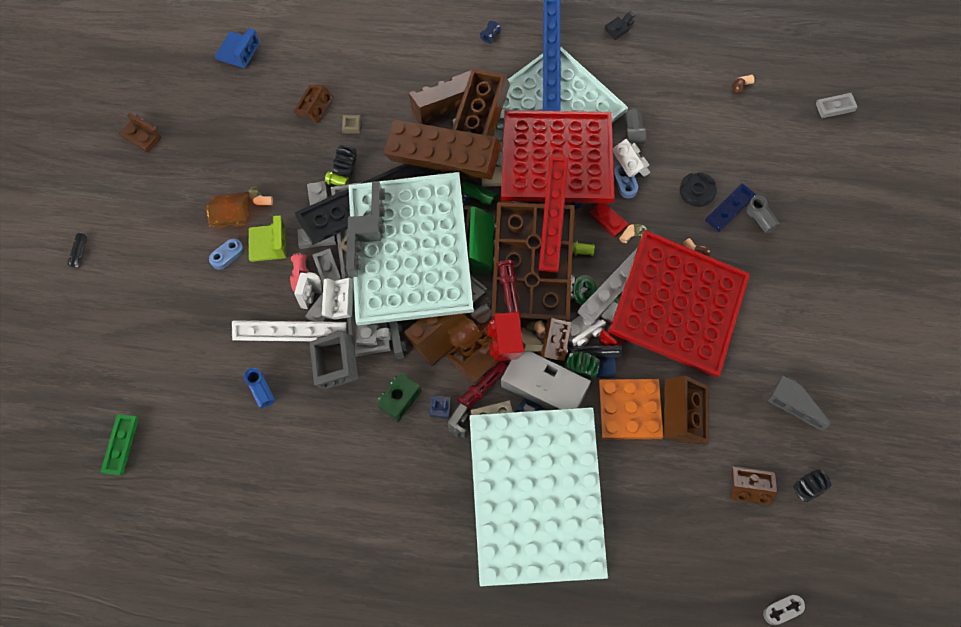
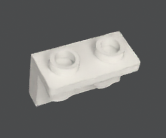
M307 272V274L300 273L294 293L300 308L308 309L309 304L313 303L314 293H323L320 277L312 272Z
M582 316L577 317L571 321L572 332L568 343L571 347L586 345L589 341L588 339L600 335V332L605 328L606 322L604 319H598L592 324Z

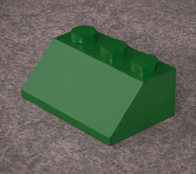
M471 207L470 274H493L496 223H494L493 215L477 207Z

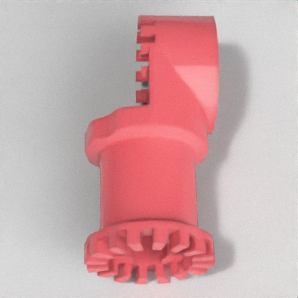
M299 253V255L294 254L291 257L294 266L290 276L293 292H295L300 273L307 274L309 272L306 266V261L308 260L306 254Z

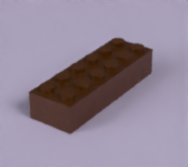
M472 68L452 130L494 136L510 87L506 75ZM441 171L443 174L452 173V172ZM460 174V180L479 183L480 178Z
M394 120L384 154L393 162L452 173L459 172L462 175L492 180L502 145L497 137Z

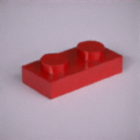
M598 203L589 211V216L614 238L628 227V223L606 203Z

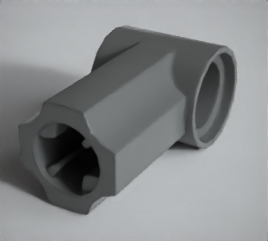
M631 109L626 112V139L631 144H645L646 129L643 128L642 112L638 109Z
M756 195L749 202L746 212L757 221L765 233H769L777 228L780 223L768 208L767 199L764 196Z

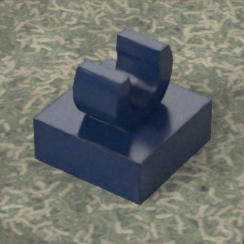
M432 396L429 416L449 419L452 399L450 397Z

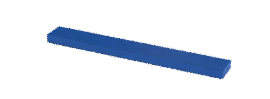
M560 0L543 1V111H561Z

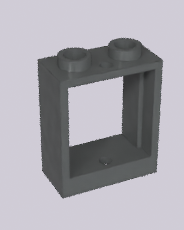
M339 330L335 331L332 335L319 336L316 340L309 342L314 386L326 390L358 380L352 335ZM340 343L343 369L325 374L322 349Z

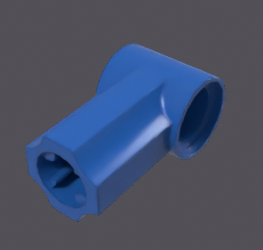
M256 368L248 369L244 374V381L248 384L259 408L272 405L276 400L266 382L265 376ZM259 375V379L256 382L252 383L251 379L254 376Z

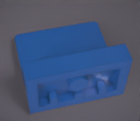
M248 28L244 35L229 32L217 51L215 58L245 69L260 44L256 31Z

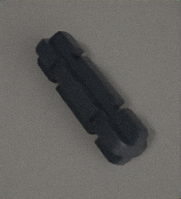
M77 233L74 239L76 242H73L70 253L71 257H69L67 263L72 268H78L80 264L79 259H81L85 247L83 244L87 240V236L83 233Z

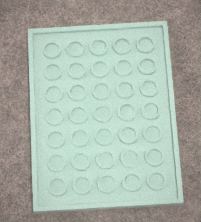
M560 46L561 111L612 112V123L626 113L628 107ZM543 54L508 79L510 87L493 136L497 137L502 145L496 167H502L504 110L543 111Z
M459 172L380 181L386 195L385 200H382V205L385 206V217H382L385 233L382 234V241L361 242L362 251L358 253V258L361 259V270H358V277H353L357 326L474 312ZM372 183L349 185L350 216L371 215Z
M593 408L470 415L480 586L608 578Z

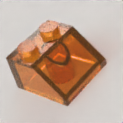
M249 192L213 196L205 206L209 226L221 229L227 227V225H234L235 227L245 225L250 218Z

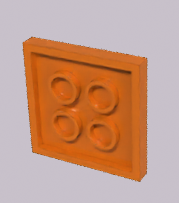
M659 379L599 380L602 440L663 438Z

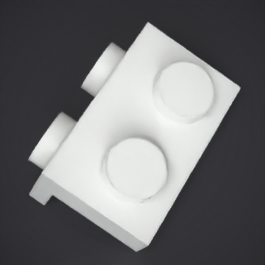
M625 139L613 148L614 155L628 177L631 178L638 172L645 177L650 173L647 168L649 163L638 154L641 152L635 143L631 144Z
M328 278L324 279L322 316L334 320L352 317L353 279L346 278L336 281Z

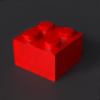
M519 312L494 314L489 325H487L488 337L491 336L492 344L489 345L490 356H494V362L518 359L524 353Z

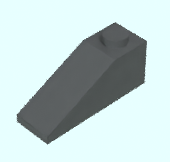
M782 376L768 402L821 431L828 428L831 422L802 385L798 384L791 377Z

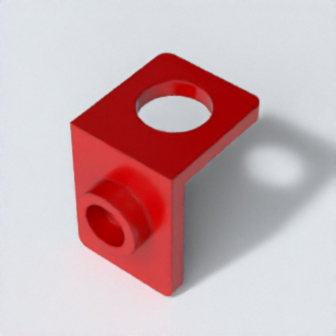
M602 330L599 336L602 346L621 345L625 341L620 338L617 342L605 330Z

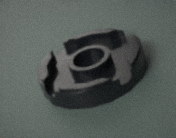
M690 173L683 178L680 184V195L687 204L702 207L713 201L717 193L716 183L713 178L705 173Z

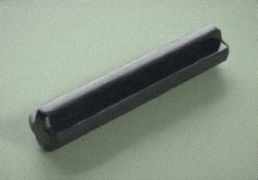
M621 345L568 347L566 358L569 357L570 353L576 351L579 353H589L596 357L622 356Z

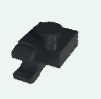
M629 11L623 19L618 16L605 25V30L617 40L629 31V26L634 23L632 18L635 17V14Z

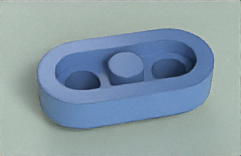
M621 164L617 165L614 169V179L618 190L624 198H633L638 191L635 176L628 177Z
M230 239L210 254L209 262L215 269H224L243 254L244 246L240 240Z

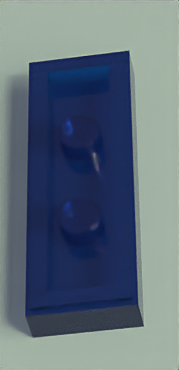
M742 183L706 217L705 221L720 232L749 204L751 199L756 196V193Z

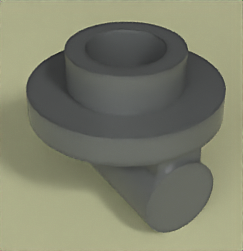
M486 303L474 310V312H471V315L478 322L485 323L491 318L492 308Z

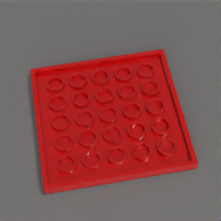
M504 110L501 201L545 202L549 156L568 158L565 202L614 203L612 112Z
M645 230L642 233L608 333L717 378L721 374L750 274Z

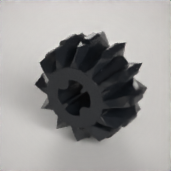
M340 145L333 161L334 172L343 176L352 174L357 160L356 148L349 145Z
M817 469L796 481L793 488L803 502H809L828 491L832 483L827 474Z

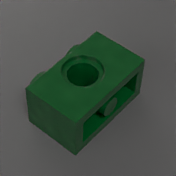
M402 373L391 380L389 389L386 393H381L377 400L379 410L397 422L400 421L422 392L420 385ZM397 393L403 394L399 400L393 399Z

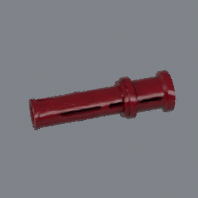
M514 260L498 262L496 264L499 267L501 276L499 282L504 288L508 313L519 312L515 289L517 278L514 276L512 266Z
M500 361L476 385H471L462 397H458V403L466 406L469 412L471 410L470 407L478 400L483 399V394L504 375L508 368L507 365Z

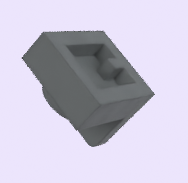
M463 404L459 405L447 423L450 429L449 432L458 438L460 436L463 438L467 436V431L459 426L460 424L463 426L469 417L467 415L468 408Z

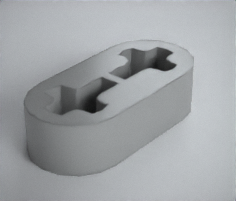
M797 595L785 597L765 608L763 613L764 619L771 625L782 624L802 614L805 610V603ZM790 600L798 603L796 610L791 609L787 611L786 607L791 605ZM771 609H773V611H778L781 609V611L783 612L782 614L777 616L778 620H776V618L771 619Z

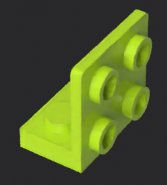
M281 215L273 216V223L270 226L249 228L250 262L287 258L286 225Z

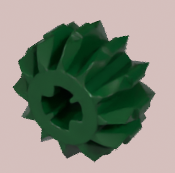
M576 351L569 354L566 369L583 378L593 379L596 378L599 371L600 360L589 353H579Z

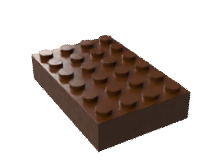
M497 202L492 318L494 314L508 313L504 288L499 282V279H501L500 270L496 263L514 260L512 266L514 276L517 278L515 289L521 317L520 321L541 320L547 322L548 318H555L569 322L574 205H564L558 272L539 271L545 204Z

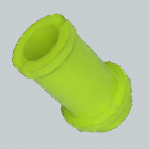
M328 171L325 176V182L328 185H347L349 178L335 174L334 171Z
M578 241L573 242L572 254L574 256L577 254L593 256L595 245L578 243Z

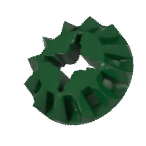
M580 275L575 278V283L571 284L573 286V291L571 292L574 294L573 300L577 301L578 305H583L597 291L596 283L589 275ZM587 288V290L581 293V289Z

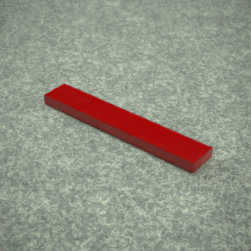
M549 156L539 271L558 272L568 169L567 157Z

